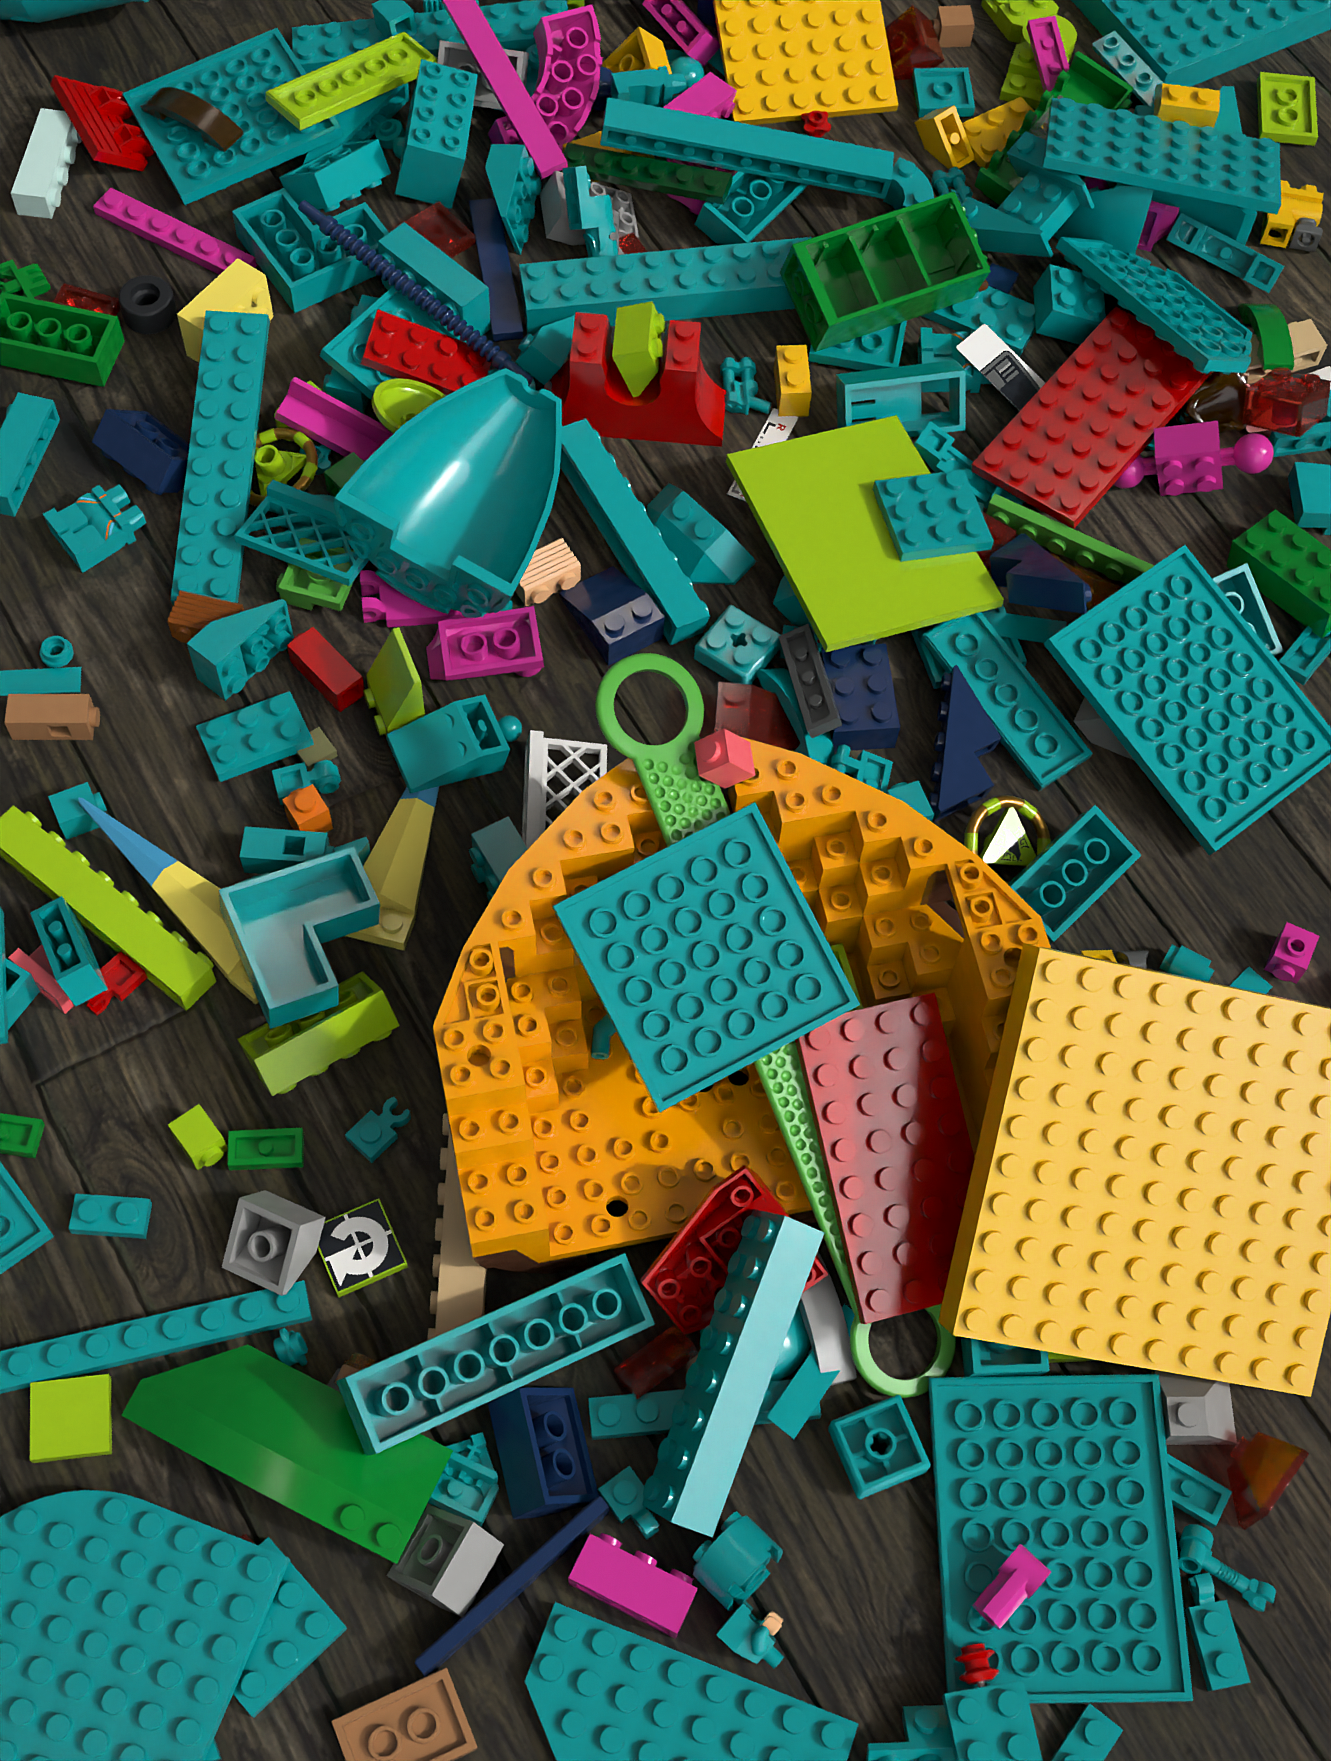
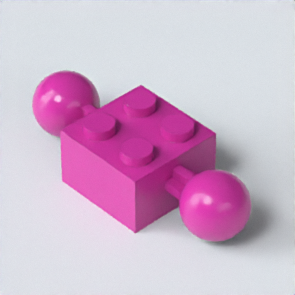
M1218 421L1154 428L1155 456L1143 458L1140 454L1113 485L1118 488L1128 489L1139 484L1144 475L1157 474L1160 496H1176L1183 493L1200 491L1210 492L1223 489L1222 466L1236 465L1244 473H1260L1272 462L1274 450L1269 439L1257 433L1241 437L1234 447L1220 448Z

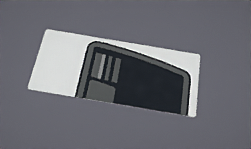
M983 324L956 346L957 350L1019 411L1045 384L986 324Z

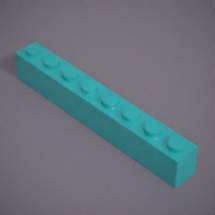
M587 419L562 426L560 467L628 578L650 596L664 615V636L669 644L672 645L703 633L710 617L707 605L699 599L693 589L690 578L684 575L680 569L675 554L665 545L658 527L653 526L647 516L643 503L637 500L631 490L628 479L623 477L618 470L613 455L606 451L601 443L598 431L591 427Z

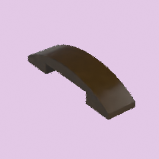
M171 87L160 88L140 106L142 111L162 121L168 116L200 132L205 143L223 152L244 135L242 129L216 107L200 97L181 89Z

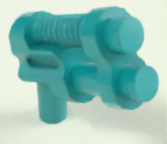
M958 167L950 168L948 173L936 170L932 174L931 183L939 196L954 191L962 205L968 197L972 198L973 195L971 188L964 183L966 180L964 172L958 169ZM948 186L954 187L955 190L951 189L949 191Z
M731 357L725 358L720 365L723 387L726 390L725 409L732 413L748 415L749 408L769 414L772 402L755 397L758 392V384L754 381L756 364L750 357H743L740 362H735ZM734 377H742V382L734 380Z

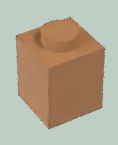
M938 6L936 19L931 21V34L936 36L938 48L970 47L975 25L971 6Z

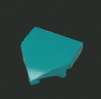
M483 1432L472 1435L469 1440L446 1446L453 1450L428 1501V1503L444 1511L473 1521L480 1527L499 1491L497 1484L498 1475L494 1471Z

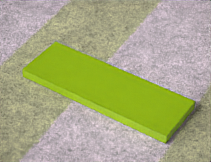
M403 31L265 92L266 101L301 131L416 79L421 59L438 63V59Z

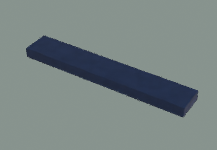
M491 198L469 201L482 280L489 287L490 321L493 340L495 342L523 338V328L502 219L496 200Z
M597 1496L415 1659V1665L424 1677L430 1676L609 1514V1506L601 1496Z

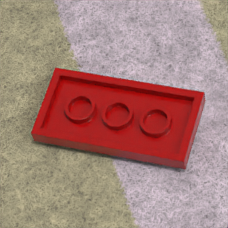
M378 309L360 364L396 378L422 382L447 396L476 380L488 376L491 362H487L486 356L481 357L480 351L474 352L473 346L468 347L465 342Z

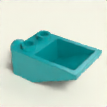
M484 694L454 701L388 733L386 739L409 793H414L503 770L510 751L507 742L515 741L520 737L522 724L518 718L511 715L504 716L497 722Z

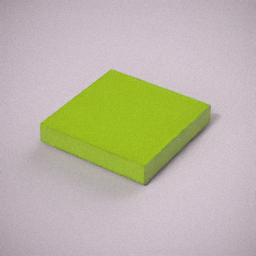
M109 1374L30 1383V1461L32 1463L112 1454L111 1376Z

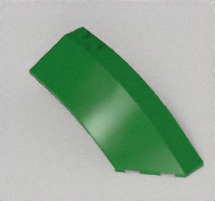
M248 1344L140 1380L121 1415L226 1475L396 1564L453 1450L434 1440L418 1434L377 1454L366 1456L341 1392Z

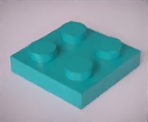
M968 67L913 69L912 80L918 117H924L935 109L955 105L959 117L974 116L975 103Z

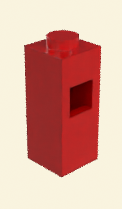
M311 627L304 633L297 634L287 644L291 663L339 712H342L364 696L363 677L314 627Z

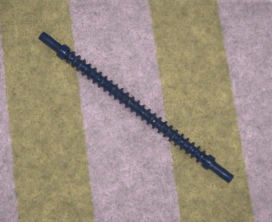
M306 200L299 204L298 210L319 226L320 232L330 236L332 241L337 240V245H343V249L349 251L351 256L356 255V259L358 261L362 260L364 266L369 265V270H375L377 276L382 275V280H388L390 286L395 285V290H401L402 296L408 295V300H414L415 306L421 305V310L427 311L428 316L434 315L435 321H440V325L443 327L447 326V331H453L454 336H460V341H466L468 347L473 346L474 352L480 351V356H486V361L492 362L493 367L498 371L507 368L514 373L524 376L528 381V386L532 383L533 377L511 361V355L504 350L500 351L499 346L493 347V341H487L485 335L480 336V331H473V326H467L466 320L460 321V316H454L453 310L447 311V306L441 305L438 299L434 300V295H428V291L425 289L421 290V285H415L413 279L408 280V275H402L400 269L395 270L394 264L389 265V261L387 259L383 260L381 254L376 255V251L370 249L368 244L363 245L362 239H357V236L351 234L349 229L344 230V226L338 224L335 218L330 215L325 216Z

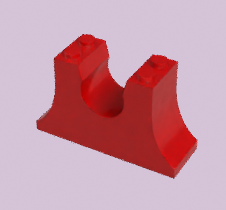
M576 312L570 357L544 385V389L549 390L555 396L562 399V426L587 419L591 427L598 431L600 437L722 447L726 390L719 387L709 377L700 357L701 322L669 321L663 336V357H659L658 372L639 396L633 397L612 358V328L608 316L605 314Z

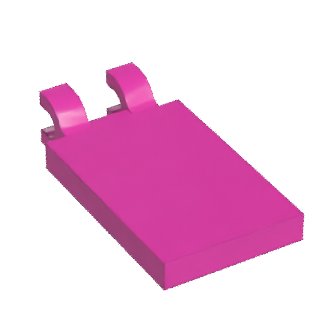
M364 570L360 572L362 596L374 595L376 593H379L380 600L374 597H362L364 623L386 619L387 627L438 624V621L464 617L461 611L451 609L446 614L410 599L387 584L374 571Z

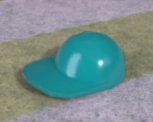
M665 50L672 74L683 73L686 81V90L705 76L702 64L696 59L678 50Z

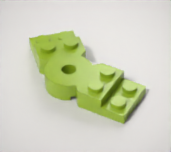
M982 0L981 6L1007 40L1019 43L1016 45L999 99L1010 102L1022 97L1031 108L1037 109L1044 91L1026 28L1028 20L1056 16L1068 64L1072 58L1077 39L1075 27L1067 19L1057 15L1059 7L1053 0Z

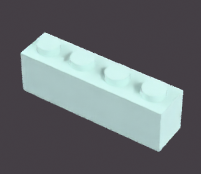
M40 109L11 191L17 215L52 219L55 208L60 206L61 190L63 185H67L70 164L75 162V149L77 144L82 141L65 111Z

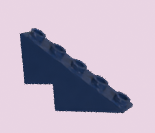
M1021 533L990 555L992 579L996 586L1008 588L1009 603L1082 614L1087 613L1086 603L1092 599L1088 583L1084 582L1026 534Z
M957 665L953 667L950 673H943L940 684V691L945 692L944 702H940L937 712V721H941V731H937L933 750L938 752L937 762L933 763L930 773V781L935 782L934 793L931 792L928 797V802L934 813L932 823L985 798L994 786L978 758L993 751L1001 740V736Z

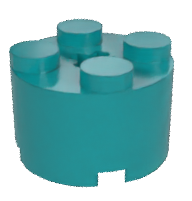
M737 1511L730 1515L721 1527L723 1533L713 1543L710 1540L705 1541L693 1555V1559L697 1562L693 1568V1576L728 1611L733 1610V1600L741 1605L744 1600H747L770 1574L766 1565L771 1558L778 1563L783 1554V1550L747 1515L742 1517Z

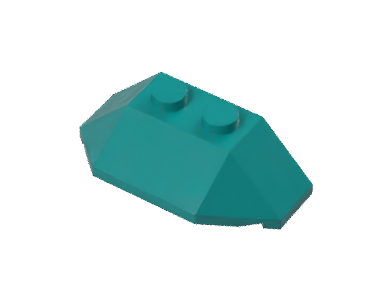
M668 483L647 505L648 518L653 526L658 527L662 540L667 548L675 554L680 569L684 575L690 578L692 584L725 583V585H735L756 563V560L736 538L682 489Z

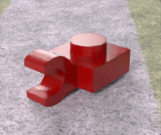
M120 951L100 969L108 990L87 1000L88 1004L86 1006L95 1015H99L109 1005L113 996L122 1002L147 979L146 972Z

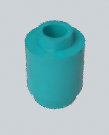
M1173 944L1159 968L1169 974L1209 982L1215 971L1209 967L1212 960L1183 945L1179 948Z

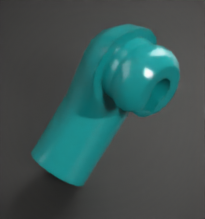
M607 1014L593 1028L591 1057L595 1059L609 1058L610 1039L616 1033Z

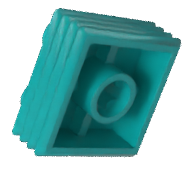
M729 605L695 645L694 659L746 690L757 678L756 672L759 669H764L780 650L779 636L781 634L735 606Z
M900 1395L890 1397L832 1420L828 1427V1431L858 1499L924 1474L931 1465ZM873 1439H877L879 1444H887L888 1447L885 1449L884 1455H880L878 1451L873 1452L870 1447L873 1444Z

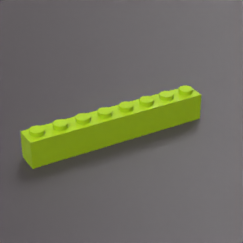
M14 805L0 817V857L52 900L62 896L84 927L117 954L120 951L123 952L146 972L148 980L184 1010L187 1011L216 983L212 971L214 965L202 952L193 953L187 948L189 944L179 933L173 931L170 934L163 928L164 924L152 911L145 913L138 908L139 903L129 892L124 890L120 893L113 887L114 882L107 874L101 870L96 873L89 867L90 863L80 852L75 850L71 853L66 849L63 839L54 831L47 833L43 830L41 822L31 812L23 813Z

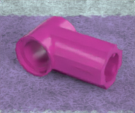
M1021 1543L998 1569L1000 1573L984 1589L976 1599L977 1601L972 1605L980 1616L998 1630L1025 1598L1029 1599L1052 1572Z

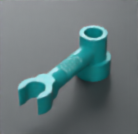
M1195 1524L1185 1526L1179 1541L1181 1552L1178 1559L1179 1567L1184 1572L1197 1574L1201 1569H1204L1239 1591L1242 1597L1255 1610L1264 1612L1266 1601L1274 1603L1276 1590L1272 1585L1254 1578L1248 1579L1212 1556L1211 1548L1214 1538L1208 1529Z

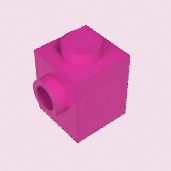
M1286 922L1275 940L1264 970L1272 973L1282 981H1291L1297 984L1308 968L1319 935Z

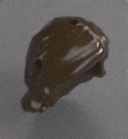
M1213 371L1175 414L1176 422L1179 425L1218 421L1219 434L1226 430L1241 431L1246 428V422L1255 407L1256 397L1252 393L1254 386L1248 384V377L1242 376L1241 373L1231 372V374L1227 375Z

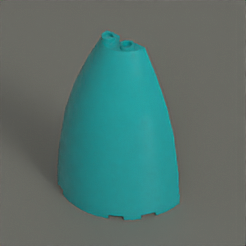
M504 368L458 389L403 424L361 465L334 499V509L338 525L345 526L350 538L347 542L360 559L368 558L378 568L375 574L387 584L410 599L431 609L446 614L451 609L461 611L462 615L468 618L483 617L486 612L493 611L498 613L508 604L533 557L552 509L560 473L562 399L543 388L539 391L528 387V381L524 376Z

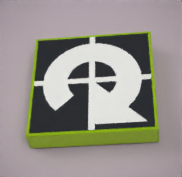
M379 1198L324 1222L318 1250L338 1298L408 1268L406 1259Z

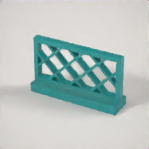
M272 480L266 487V498L234 535L235 542L350 586L369 559H360L354 551L351 552L347 542L350 535L345 526L338 525L334 503ZM271 511L281 516L266 519L265 514ZM299 522L309 527L294 530L292 523ZM287 525L289 530L272 534L270 528ZM265 529L267 535L257 538L249 536L250 532ZM328 533L338 538L323 541L320 534ZM315 535L317 542L300 545L298 539ZM293 540L295 547L283 549L276 546V543ZM342 546L345 550L344 554L329 556L327 552L328 549ZM321 551L324 558L311 560L306 558L304 554ZM350 562L351 565L347 573L333 567V565Z

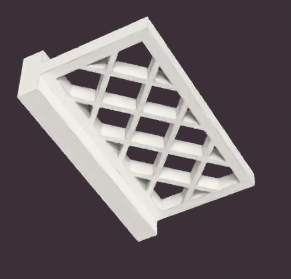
M530 730L525 746L522 840L527 848L545 831V826L548 828L553 823L546 816V811L556 805L563 812L568 806L561 800L570 792L578 796L582 792L578 787L587 779L594 783L607 773L606 744L543 738V731ZM548 749L561 750L568 758L557 766L548 757ZM584 753L599 754V763L592 769H589L579 757ZM571 763L584 774L574 782L562 771ZM555 775L567 786L557 795L547 786V781Z

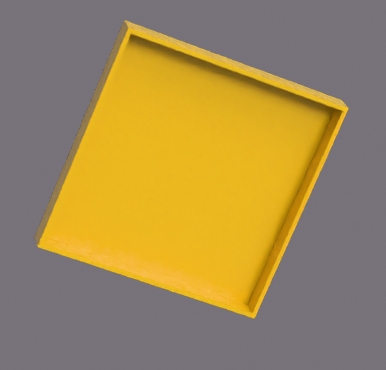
M1023 943L938 1322L954 1336L1311 1397L1331 1312V1008Z

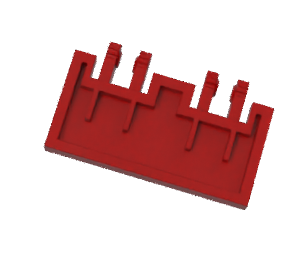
M54 75L50 85L92 159L143 172L148 164L145 157L153 155L154 151L146 139L142 128L124 123L123 119H128L133 114L124 99L123 92L105 86L99 87Z

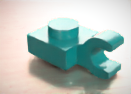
M628 1466L598 1489V1493L608 1504L609 1509L620 1524L631 1518L644 1538L648 1540L659 1531V1524L650 1511L642 1505L644 1485L632 1468Z

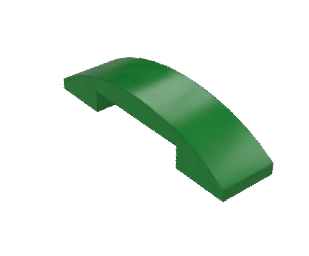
M1239 304L1238 311L1243 323L1252 325L1258 339L1257 356L1262 368L1265 370H1293L1294 354L1287 322L1281 310L1274 304Z

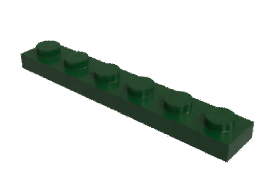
M567 143L563 152L568 168L586 166L590 179L724 205L733 182L731 173L573 143Z

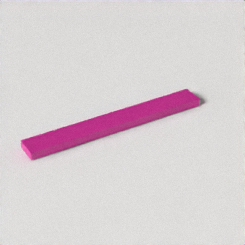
M442 0V4L522 145H525L529 157L533 159L534 166L541 179L552 175L555 170L561 171L563 170L562 168H568L565 156L475 0Z

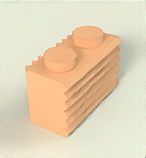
M559 538L535 550L515 590L525 606H529L531 603H542L552 593H557L558 590L562 591V589L568 590L581 580L580 562L563 538Z

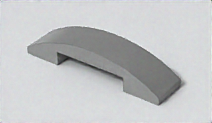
M817 1252V1256L819 1257L820 1261L822 1262V1264H823L824 1267L826 1268L825 1263H824V1261H823L821 1255L819 1254V1252ZM828 1275L802 1293L798 1306L812 1346L808 1354L810 1355L812 1350L814 1351L820 1373L841 1370L830 1385L832 1386L855 1380L857 1377L851 1355L850 1337L834 1284L830 1275Z

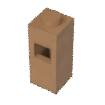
M8 694L4 723L12 740H93L94 727H99L100 711L98 707H94L90 694Z

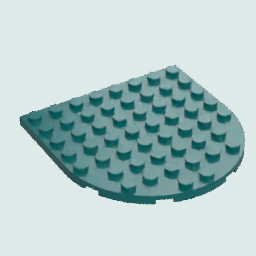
M80 1490L54 1494L24 1504L1 1516L0 1761H205L290 1559L145 1500L110 1491Z

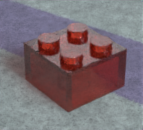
M1275 368L1246 390L1243 424L1301 437L1327 415L1331 381L1320 379V376L1316 374L1302 375L1293 373L1288 368Z

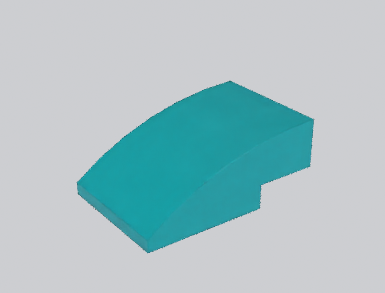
M1295 462L1288 475L1295 523L1299 527L1322 528L1323 535H1331V465Z

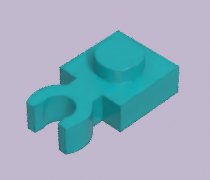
M391 1097L385 1102L383 1113L380 1116H377L370 1110L345 1134L346 1140L371 1163L398 1138L393 1128L406 1125L411 1118V1113L408 1109L399 1116L391 1114V1111L398 1105L395 1097Z

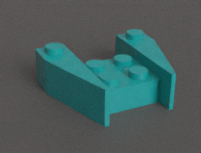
M1025 131L1007 152L1017 176L1023 178V180L997 209L971 197H968L961 205L965 207L966 218L970 227L977 233L978 244L981 250L1051 257L1053 252L1048 241L1078 206L1082 205L1091 210L1095 207L1086 184L1077 174L1043 167L1045 139Z

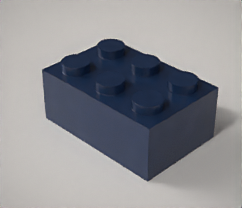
M886 644L854 645L830 652H825L824 648L821 647L820 656L842 722V726L829 731L834 752H837L839 745L849 746L850 751L895 748L900 724Z

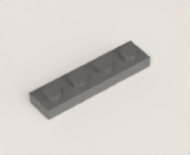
M803 625L779 636L806 729L811 738L842 726L810 625Z

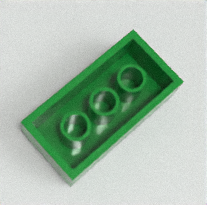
M1 292L0 365L91 385L105 386L124 344L118 316Z
M1275 509L1232 541L1226 566L1232 569L1247 563L1258 590L1304 626L1312 628V632L1322 639L1331 631V550Z

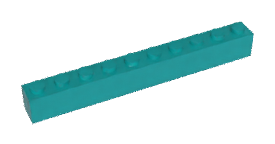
M607 98L600 141L602 146L885 199L892 181L894 152L622 99Z

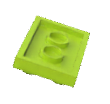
M1260 72L1257 79L1259 139L1269 138L1280 143L1315 146L1318 139L1315 77Z

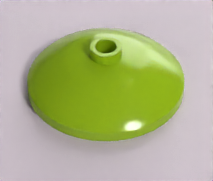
M401 378L390 379L376 387L372 396V407L381 424L394 434L403 424L446 395L419 381Z

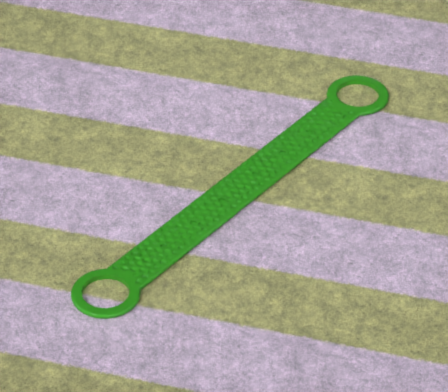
M640 653L625 657L616 662L603 676L597 690L595 702L597 721L607 741L622 755L632 759L667 847L731 815L720 786L700 777L698 773L694 742L700 740L699 733L704 719L702 695L691 674L679 663L666 656ZM643 671L659 673L670 679L680 690L686 708L685 722L679 734L670 742L661 745L642 744L629 737L620 727L614 712V698L619 685L629 675ZM794 1040L753 1063L819 1228L824 1232L823 1238L855 1315L850 1330V1350L854 1364L862 1378L872 1388L882 1394L891 1397L900 1395L901 1398L921 1395L928 1391L929 1378H943L949 1370L955 1354L956 1336L952 1335L938 1322L942 1304L925 1308L931 1316L937 1331V1348L929 1366L915 1377L895 1379L883 1373L875 1364L868 1342L872 1323H860Z

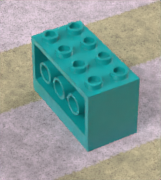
M421 59L408 112L395 194L452 208L466 158L478 74Z

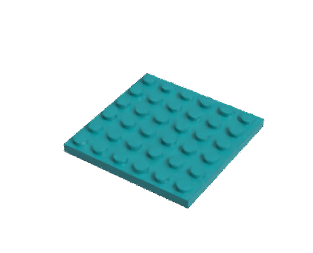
M274 28L122 93L140 128H142L146 139L149 141L184 205L198 201L207 195L225 189L230 185L344 136L342 128L334 116L300 131L266 101L265 92L307 74L278 28ZM171 87L181 89L200 97L216 107L242 129L244 135L223 152L205 143L200 132L168 116L162 121L142 111L140 106L160 88Z
M755 802L552 906L658 1112H662L860 1005Z

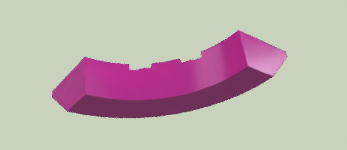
M592 4L541 17L533 32L539 56V73L537 85L531 99L561 151L563 150V144L571 142L584 125L598 94L600 67L602 65L600 54L601 36ZM506 116L495 120L488 133L492 144L522 145Z

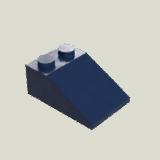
M614 566L559 593L562 602L608 666L663 639L664 615L643 589Z

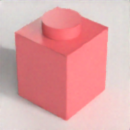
M724 728L694 742L700 777L726 789L755 776L749 741Z

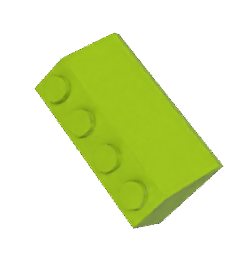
M363 971L338 984V1006L272 1029L266 1023L237 1039L261 1082L272 1096L277 1093L284 1094L296 1087L297 1082L308 1076H317L325 1072L333 1062L341 1058L346 1059L354 1056L360 1051V1047L371 1041L385 1039L391 1034L393 1029L400 1026L383 990Z

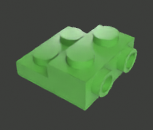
M300 538L299 540L300 545L317 542L307 538ZM337 547L328 549L327 552L329 556L344 554L345 550L344 548ZM321 551L304 554L306 558L311 560L324 558ZM350 562L333 565V567L347 573L351 565ZM288 563L285 574L281 573L277 580L276 590L280 593V598L284 599L289 605L312 610L315 604L341 611L353 582L350 586Z

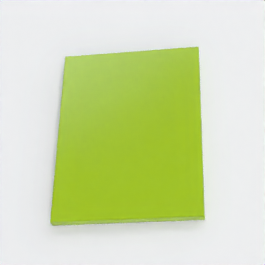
M897 415L727 454L726 463L825 652L1002 607L1004 598L977 552L900 562L873 492L874 481L931 473Z

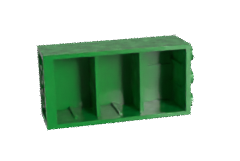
M953 191L793 244L780 270V275L812 347L817 352L971 299L991 271L987 263L988 258L982 253L978 244L977 233L970 227L966 218L965 207L961 206Z

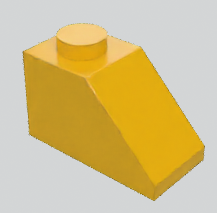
M955 105L935 109L914 122L924 148L946 168L958 167L960 169L975 160Z

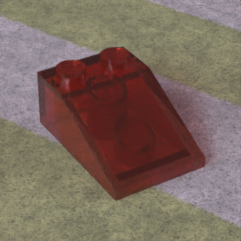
M719 682L714 733L725 728L740 737L793 752L801 743L775 693L749 684Z

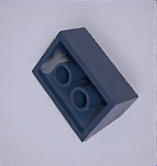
M105 410L92 440L96 446L102 449V454L105 457L120 463L127 474L143 481L145 488L152 493L158 495L177 493L184 488L189 443L147 411Z
M518 1388L488 1403L513 1519L545 1517L587 1506L597 1496L599 1497L574 1388Z

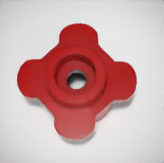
M814 110L810 113L801 114V120L805 123L804 131L808 136L821 137L831 130V124L827 121L828 113L826 111Z

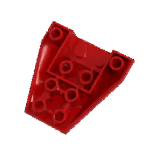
M743 1165L712 1187L641 1278V1283L684 1335L706 1328L710 1324L715 1311V1297L724 1287L729 1274L727 1270L729 1260L738 1250L742 1239L741 1229L743 1223L751 1215L752 1210L756 1209L791 1218L760 1176L746 1165ZM817 1254L803 1292L829 1275Z

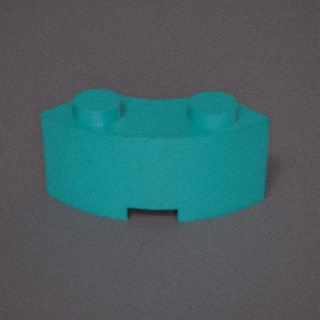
M899 157L893 167L892 181L884 202L893 206L895 210H899L934 198L932 186L925 174L913 162Z

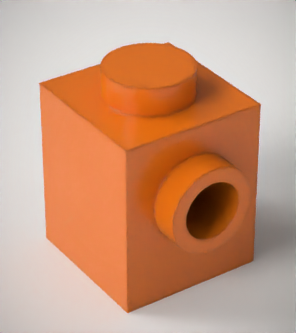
M313 784L305 788H298L292 791L288 797L282 799L287 819L294 830L326 833L333 829L329 809Z

